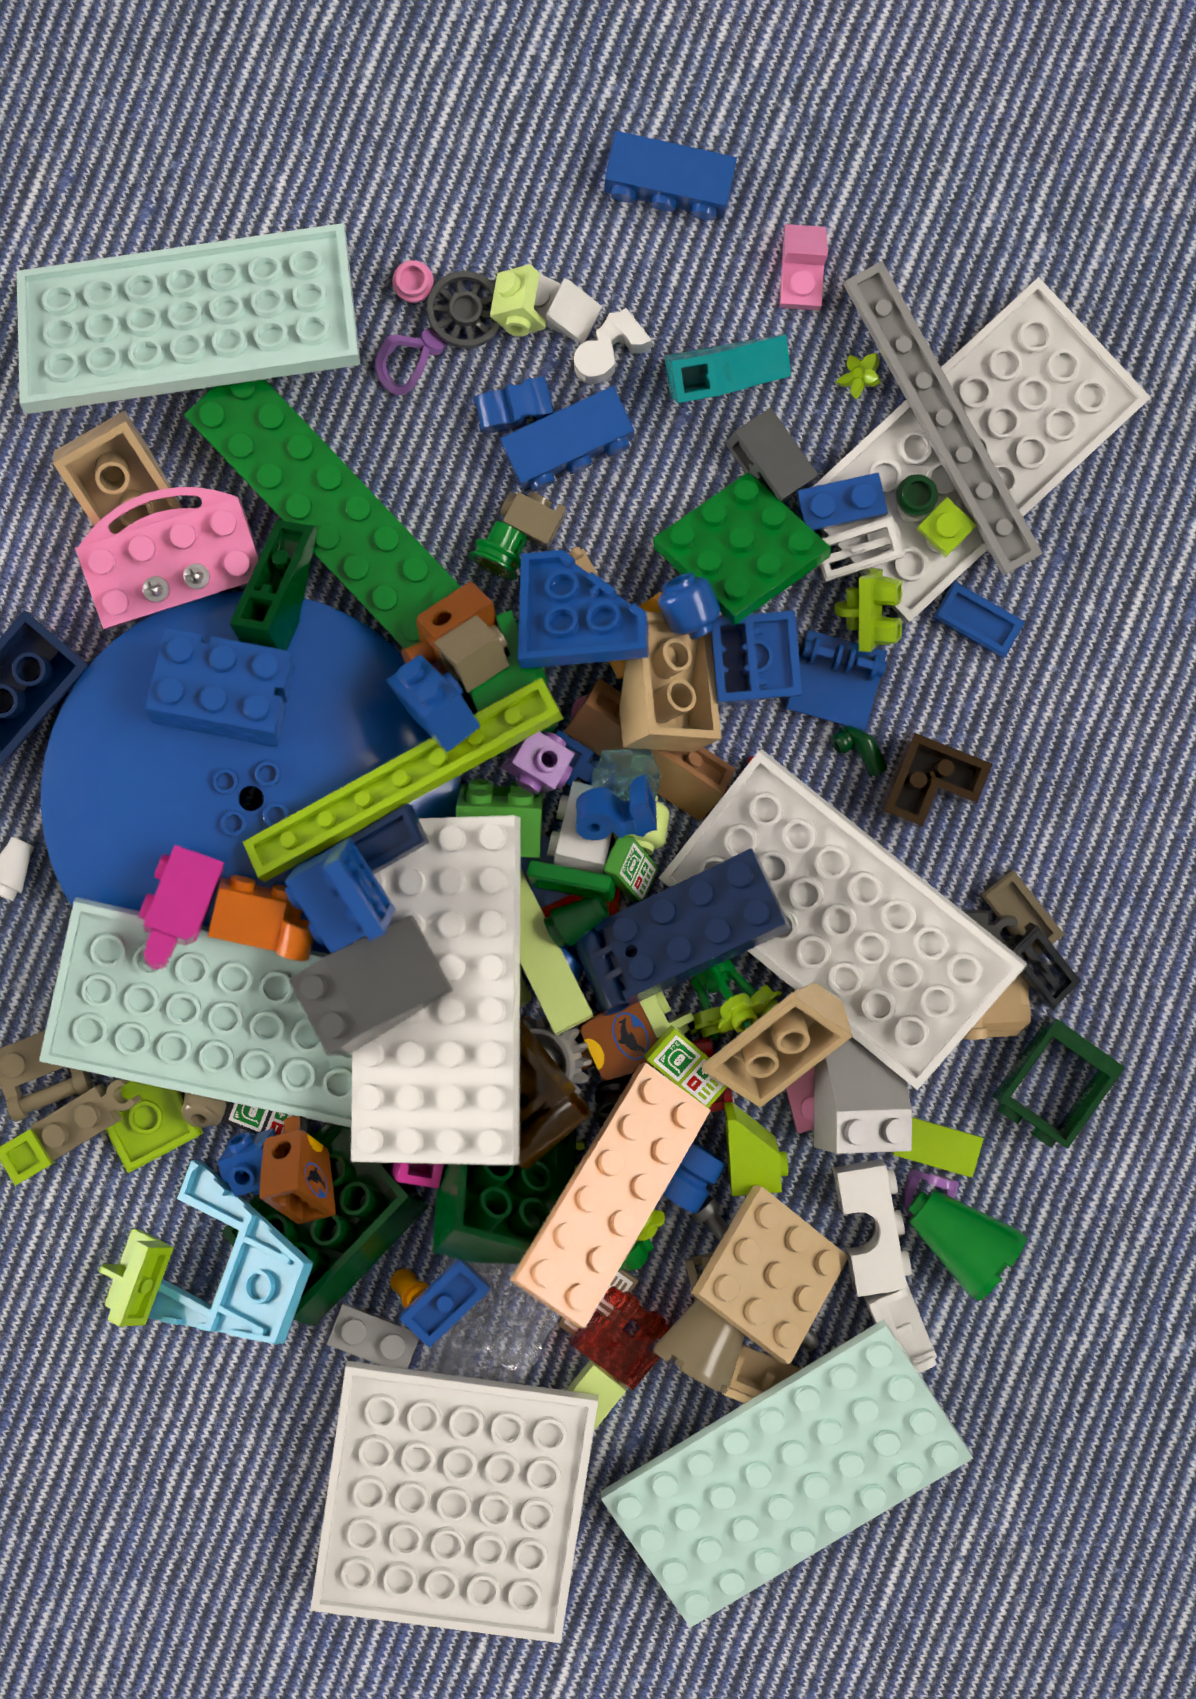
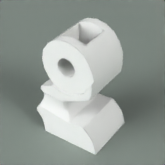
M627 308L617 313H609L603 325L596 330V341H586L576 349L574 369L577 377L582 382L598 384L613 375L615 372L613 345L617 342L624 343L630 353L641 354L651 350V338Z

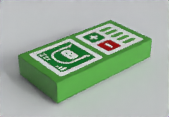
M625 835L623 838L617 837L603 869L607 875L612 876L614 883L630 901L638 903L645 899L658 867L634 837Z

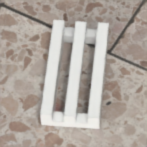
M893 517L822 538L829 546H833L883 529H887L888 533L886 537L832 553L830 558L819 565L822 571L823 582L826 583L903 558L905 555ZM892 545L893 551L834 570L830 568L829 564Z

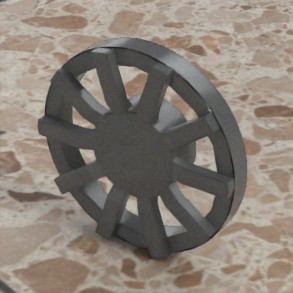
M458 271L441 278L432 288L427 301V317L433 332L447 345L466 349H474L494 339L501 325L495 321L493 327L489 329L480 321L481 317L493 319L490 317V312L482 310V307L492 302L495 289L494 283L485 276L470 271ZM462 280L476 282L471 292L464 291ZM452 282H456L458 291L454 296L444 288ZM482 285L488 289L491 295L480 300L477 294ZM439 293L450 302L449 306L434 304ZM434 312L449 313V316L437 322ZM453 322L455 327L451 335L441 329ZM475 325L484 335L474 339L472 326ZM461 327L466 328L468 340L457 338Z

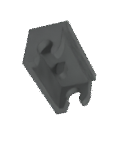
M771 407L735 430L726 442V446L745 473L749 472L782 503L796 495L798 490L806 488V485L818 476Z

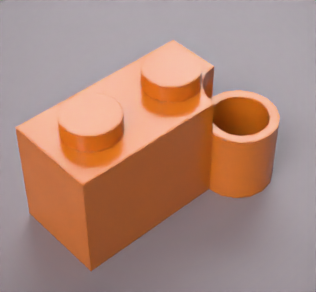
M232 875L230 879L221 878L208 937L275 951L279 956L290 960L307 961L309 959L314 937L309 929V923L311 922L300 919L303 909L297 910L290 902L286 894V887L288 886L277 884L273 885L272 889L255 885V880L240 875Z

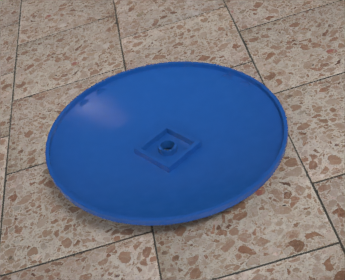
M244 591L218 593L155 613L135 624L116 638L92 661L75 683L63 703L53 726L44 758L41 779V816L44 838L52 867L62 891L71 906L73 907L74 900L78 897L140 911L147 893L154 896L161 880L154 878L162 854L170 856L174 845L224 862L221 878L230 879L232 875H240L255 880V885L271 889L273 885L277 884L287 886L285 881L295 866L263 882L255 872L243 841L432 738L407 712L386 681L405 664L402 655L374 630L350 615L323 603L304 598L299 624L287 651L293 654L295 671L288 703L284 702L286 712L278 747L152 723L145 710L164 627L203 634L206 644L210 643L211 636L239 641L229 623ZM457 776L408 803L413 806L418 819L455 818L456 804L461 789L460 777ZM249 786L259 788L264 795L262 806L255 811L244 809L239 801L241 791ZM333 844L332 846H330V847L324 849L323 851H321V852L315 854V856L317 857L318 855L322 854L323 852L329 850L330 848L334 847L335 844ZM221 878L202 926L210 927ZM302 910L300 919L310 921L305 912ZM314 939L311 950L331 954L326 945L321 946Z

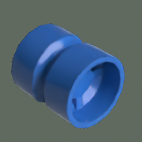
M693 1141L662 1195L680 1207L697 1214L709 1195L706 1189L707 1184H716L728 1164L709 1149Z

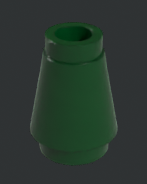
M595 894L591 897L551 909V915L544 918V924L554 943L561 948L566 944L573 946L610 914L601 896Z

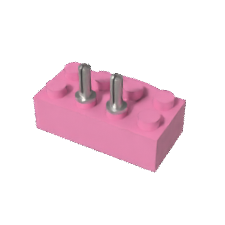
M199 487L166 488L135 497L104 516L90 530L79 547L75 548L103 629H113L176 606L245 587L260 557L242 502L238 496ZM178 496H198L202 500L199 508H179L153 513L128 525L117 534H113L110 531V524L132 509L151 501Z

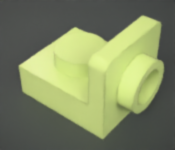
M662 991L640 1001L657 1038L661 1037L670 1025H673L684 1034L690 1030L687 1023L695 1020L690 1010L667 1020L664 1014L672 1010Z

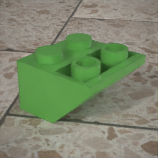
M475 779L470 780L469 785H461L456 804V817H521L520 857L540 858L543 794L541 792L537 795L521 788L516 781L511 782L510 786H495L491 780Z

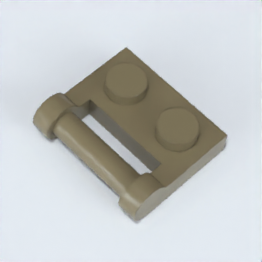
M45 1031L0 1048V1086L6 1099L8 1113L14 1122L28 1118L31 1111L77 1093L81 1096L94 1088L89 1072L69 1068L72 1078L23 1097L19 1085L64 1068V1066L39 1061Z

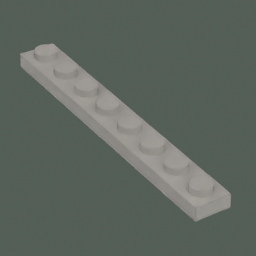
M883 261L846 280L844 283L846 291L970 517L977 525L976 528L1002 575L1004 576L1042 555L1043 553Z

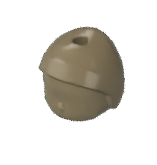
M185 1092L181 1108L182 1117L188 1124L194 1127H215L222 1121L225 1115L227 1101Z

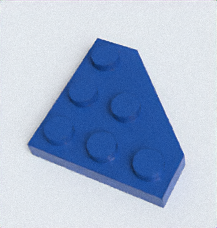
M564 550L521 554L518 661L521 669L649 658V626L647 614L643 609L634 603L632 605L617 595L616 589L593 572L590 574L586 572Z

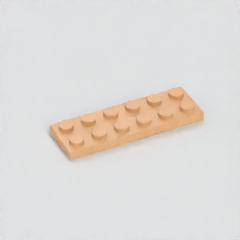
M639 1064L510 1281L576 1327L585 1328L711 1110L649 1064Z

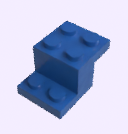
M795 610L750 614L736 625H733L726 617H718L711 623L713 630L710 633L718 707L755 704L758 700L803 695Z
M350 837L317 857L313 855L295 865L285 881L288 886L286 887V894L290 902L297 910L303 909L311 922L309 923V929L312 936L319 945H326L331 954L365 935L371 942L385 934L395 912L394 905Z

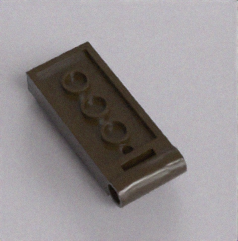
M520 1019L519 1164L517 1165L528 1169L589 1118L590 1110L585 1101L574 1092L576 1090L575 1086Z

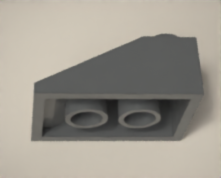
M411 915L389 925L385 934L371 942L368 937L360 939L323 957L289 979L327 1056L349 1055L453 991L414 916Z

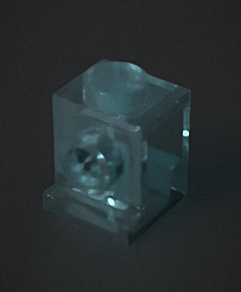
M650 749L602 750L598 768H594L592 772L593 788L605 787L625 802L630 800V783L636 777L645 774L654 798H656L661 775Z

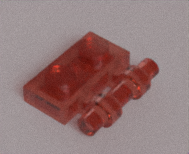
M612 1286L607 1290L604 1297L607 1302L614 1306L612 1312L606 1316L596 1308L587 1326L579 1328L569 1341L574 1348L634 1390L659 1359V1356L650 1346L656 1339L660 1340L670 1327L666 1325L665 1318L656 1311L649 1312L639 1305V1299L629 1291L622 1292L617 1287ZM630 1319L640 1325V1329L634 1336L624 1329V1326Z

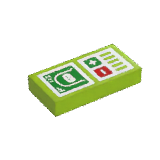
M670 1025L644 1055L646 1060L707 1108L727 1088L726 1085L703 1071L702 1064L710 1059V1057L673 1025Z

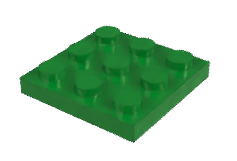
M749 472L653 538L654 549L681 575L693 572L695 577H704L709 581L720 605L721 613L733 625L741 622L826 561L831 555V547Z

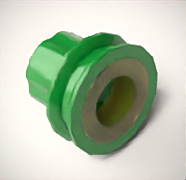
M496 521L486 540L476 539V550L471 551L469 557L478 566L496 576L508 580H516V570L521 568V558L518 556L527 537L511 525Z

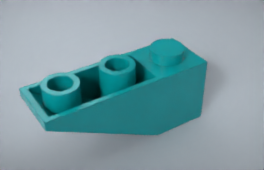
M786 334L664 355L670 397L677 403L720 396L791 376Z

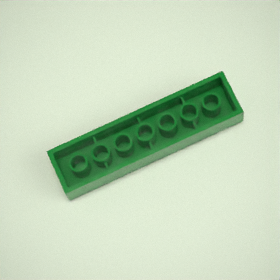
M265 379L214 386L184 414L187 420L283 521L315 526L317 532L313 553L403 649L420 642L416 625L418 615L461 586Z

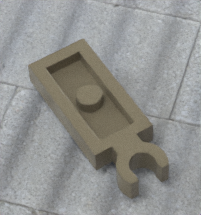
M119 1078L108 1086L107 1091L103 1084H100L31 1126L51 1161L60 1158L121 1121L123 1118L119 1111H126L139 1104L142 1099L140 1095L128 1100L121 1094L122 1086L127 1084L129 1080Z

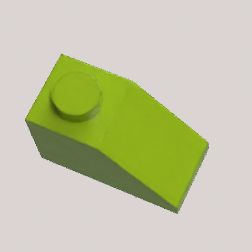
M724 1102L728 1179L732 1196L748 1195L752 1186H762L770 1193H781V1177L788 1176L786 1151L779 1152L776 1137L736 1104Z

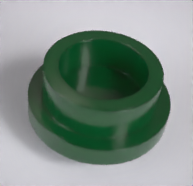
M921 474L906 477L896 490V502L899 508L905 514L913 517L928 514L935 507L938 500V490L935 483L929 477Z

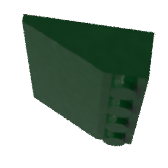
M327 1122L312 1137L325 1146L329 1152L336 1215L297 1224L260 1199V1194L256 1195L249 1202L256 1211L313 1262L293 1318L295 1321L316 1326L429 1207L411 1184L396 1181L391 1174L392 1165L389 1162H351V1128ZM227 1225L221 1233L234 1246L239 1230Z
M576 1129L528 1169L521 1168L517 1164H444L439 1189L437 1188L432 1252L471 1263L520 1264L575 1172Z

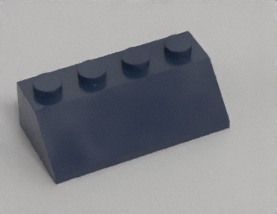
M26 610L20 614L0 637V769L90 666L62 636L40 617Z

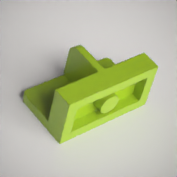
M133 1229L119 1264L101 1265L99 1272L113 1279L105 1300V1306L111 1309L108 1321L119 1327L146 1325L173 1252V1246L140 1229Z

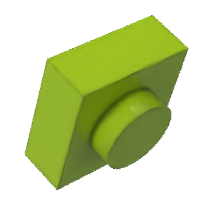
M946 497L916 530L946 558L977 525Z
M33 1128L0 1147V1161L15 1186L55 1163V1161H51Z

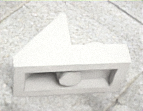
M540 274L534 310L546 319V327L581 344L586 342L602 306L570 280L564 278L560 284Z

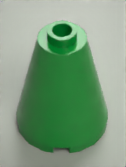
M935 1189L931 1190L928 1194L923 1190L920 1191L907 1208L912 1213L909 1223L966 1293L977 1301L982 1300L1002 1280L999 1275L1006 1266L1012 1267L1027 1241V1237L1021 1233V1230Z

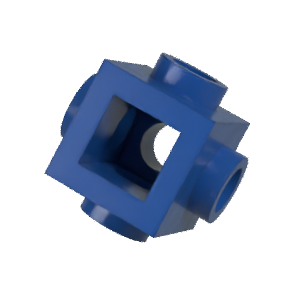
M274 1128L254 1135L244 1132L227 1142V1148L218 1160L219 1171L223 1181L229 1184L235 1197L250 1192L252 1195L260 1194L263 1144L268 1137L277 1135Z

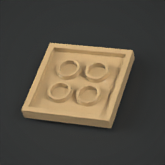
M752 1186L691 1294L779 1362L790 1364L849 1256L762 1186Z

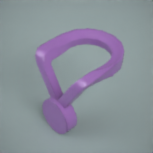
M425 329L419 339L402 335L386 337L375 359V371L378 380L391 394L399 396L409 393L421 377L429 354L434 356L441 354L446 343L432 329ZM398 345L421 349L417 366L405 385L396 384L388 375L386 368L388 356Z
M914 1169L908 1173L903 1204L910 1217L912 1213L907 1208L913 1201V1195L920 1179L928 1181L931 1185L947 1189L946 1195L955 1199L959 1188L958 1181L942 1175L928 1174Z

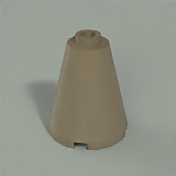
M697 1298L656 1343L653 1351L667 1362L673 1359L675 1364L680 1367L679 1370L715 1391H721L723 1394H726L732 1381L745 1335Z

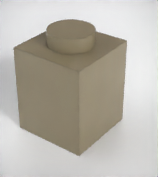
M477 615L434 641L446 672H449L467 693L509 666L503 650L507 647L503 634L495 625L488 627Z

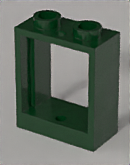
M1048 1016L992 1097L1002 1103L998 1111L1010 1120L1019 1124L1023 1118L1033 1125L1035 1129L1031 1134L1050 1148H1053L1057 1142L1068 1149L1125 1067L1060 1020ZM1051 1039L1097 1070L1057 1129L1011 1097Z

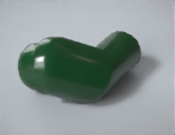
M853 726L841 727L839 732L833 734L831 738L833 748L838 753H847L849 750L860 754L869 776H876L887 770V764L876 739L872 735Z

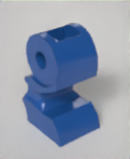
M545 376L528 378L519 385L509 384L504 390L488 391L473 398L474 406L478 410L479 428L482 433L515 429L523 423L526 417L532 416L538 421L554 413Z
M643 774L636 777L630 783L629 801L624 802L605 787L589 789L582 793L576 800V832L579 836L594 841L604 839L612 832L619 838H623L629 834L644 837L647 833L657 830L656 800L646 775Z

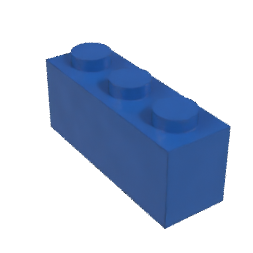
M615 130L605 175L604 192L610 193L613 199L620 202L633 203L637 199L651 202L652 207L661 211L672 212L675 211V208L691 211L694 217L702 220L711 221L715 220L716 217L724 219L737 157Z
M611 386L501 437L500 440L522 491L531 487L533 492L553 484L555 482L553 476L569 470L570 474H575L588 468L593 464L591 459L606 452L607 456L611 457L630 447L628 441L634 439L635 430L614 386Z

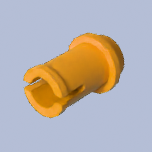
M407 1268L397 1270L390 1280L391 1289L394 1292L396 1291L402 1298V1305L405 1309L429 1287L428 1283L419 1281L415 1274Z

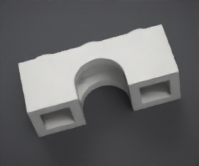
M881 1159L832 1167L838 1205L844 1215L857 1212L867 1213L874 1218L875 1222L874 1234L867 1243L857 1247L846 1248L847 1255L849 1256L848 1264L854 1292L858 1297L907 1289L905 1276L912 1275L907 1250L901 1251L898 1235H904L905 1228L901 1211L894 1210L892 1194H898L894 1170H887V1165Z

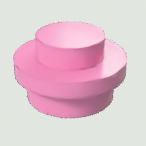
M410 260L397 267L393 274L392 283L399 298L409 303H418L429 296L434 287V278L427 265L420 261Z

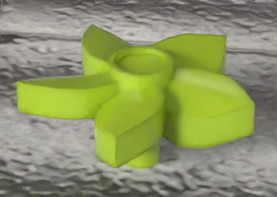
M872 353L865 356L862 360L849 355L847 367L851 372L842 375L835 381L842 387L851 386V394L857 400L865 386L875 387L882 382L876 373L879 367V355Z

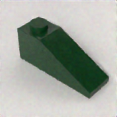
M276 520L229 623L240 642L287 651L300 620L317 532L315 526Z

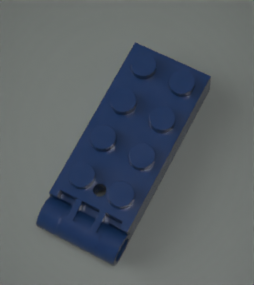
M750 848L603 919V921L577 941L574 947L603 1016H609L619 1013L648 997L792 929L758 855ZM637 949V954L631 957V953Z

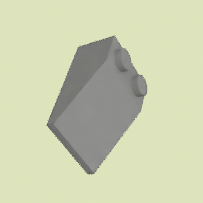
M853 1037L815 1065L814 1148L835 1154L911 1151L912 1107L906 1081Z

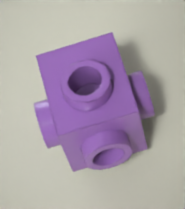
M547 731L544 734L538 732L514 745L501 768L517 777L516 783L524 790L536 795L539 792L544 794L554 790L556 787L561 789L572 773L573 768L569 766V763L575 753L565 748L566 742L559 736Z

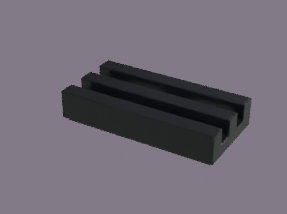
M1029 922L1024 927L1027 932L1023 936L1018 934L1013 939L1015 944L1012 947H1006L1021 959H1023L1021 957L1023 953L1055 994L1052 996L1026 963V967L1020 972V976L1044 1006L1054 1010L1081 980L1038 925ZM1033 941L1066 982L1063 985L1060 984L1051 970L1030 946Z

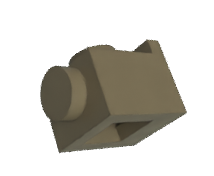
M511 491L501 508L500 514L505 516L503 523L518 529L526 535L527 540L548 550L567 515V510L565 506L558 504L554 511L550 508L552 502L535 492L530 491L528 496L520 492L516 494Z

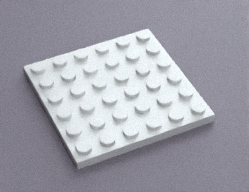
M347 1361L310 1611L561 1643L597 1413L598 1395Z

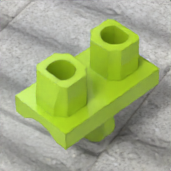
M870 568L868 575L859 578V588H847L846 601L837 602L834 605V614L846 617L847 630L859 629V651L871 652L878 645L896 644L902 637L901 618L882 617V605L897 606L901 602L903 581L883 576V569Z

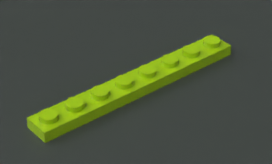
M540 678L474 714L481 727L448 753L431 738L243 841L258 878L263 882L270 880L374 823L401 806L416 800L563 719L543 679Z

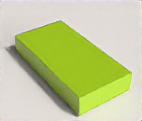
M912 1117L911 1151L891 1153L894 1156L973 1178L984 1138Z

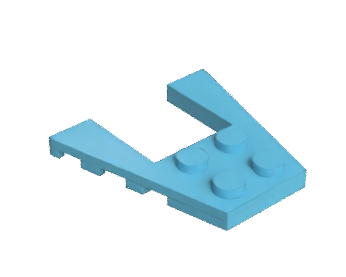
M191 1160L177 1199L239 1230L212 1305L162 1279L148 1318L174 1325L196 1327L199 1330L230 1334V1336L271 1344H284L313 1262L241 1196L235 1197L230 1186L205 1162Z

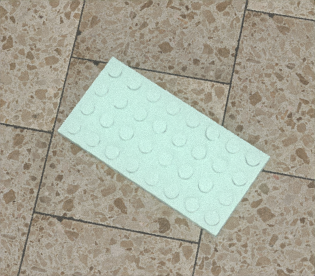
M344 223L17 271L20 405L25 414L361 365Z
M76 897L72 907L40 1054V1062L284 1114L303 1116L308 1119L351 1128L352 1053L349 1055L327 1056L289 982L290 978L330 954L311 950L307 961L290 960L279 956L275 951L208 937L210 927L202 926L197 941L186 946L177 943L172 957L168 960L167 967H164L163 970H152L144 961V949H146V942L150 933L144 932L143 924L145 920L139 918L140 911Z
M883 1319L600 1492L602 1502L691 1628L972 1460L973 1457L969 1448Z

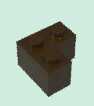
M917 733L910 734L906 737L877 812L910 826L922 827L936 792L966 804L978 803L993 764Z

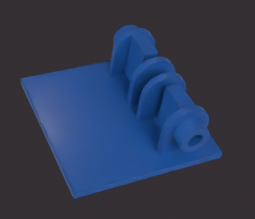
M808 630L799 660L803 695L789 697L786 709L866 731L880 677H883L887 662L885 658L887 651L874 648L871 652L859 651V643Z

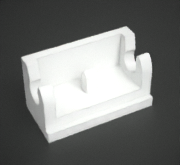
M908 1284L907 1289L863 1296L874 1324L884 1319L919 1373L937 1365L935 1361L937 1355Z

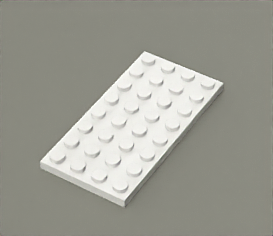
M1039 277L941 367L1022 516L1027 514L1151 398ZM905 400L813 487L879 472L888 511L887 515L820 531L826 537L893 517L905 556L873 568L883 569V576L903 581L901 602L897 606H890L908 624L984 554L988 548L975 527L945 558L916 530L946 497L971 520L972 518L910 405ZM914 474L929 477L935 483L938 490V500L935 507L928 514L920 517L905 514L896 502V490L899 484L906 477ZM887 529L834 546L839 551L883 538L888 536ZM887 545L847 558V560L853 564L891 552L893 548L892 545ZM869 569L860 571L859 573L862 576L868 575Z
M763 749L758 751L659 877L661 881L671 887L752 848L761 861L792 930L748 950V952L794 990L816 982L843 1001L853 1038L916 1090L923 1085L1026 967V962Z
M521 817L422 818L419 821L430 843L377 872L374 876L395 907V912L389 925L410 915L414 916L453 991L352 1053L351 1162L519 1164Z

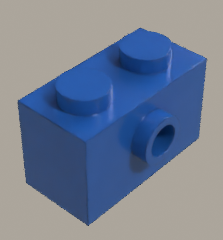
M421 655L405 663L394 675L386 680L407 712L446 753L481 727L460 695L463 693V690L449 672L441 675Z

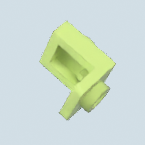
M531 264L497 273L490 317L512 336H526L529 333L544 330L546 327V319L534 310L540 273Z

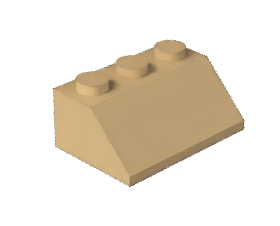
M816 982L798 989L703 1063L702 1069L708 1075L761 1108L853 1037L843 1001Z

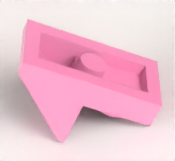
M785 224L779 308L820 311L822 306L824 265L828 257L826 227Z

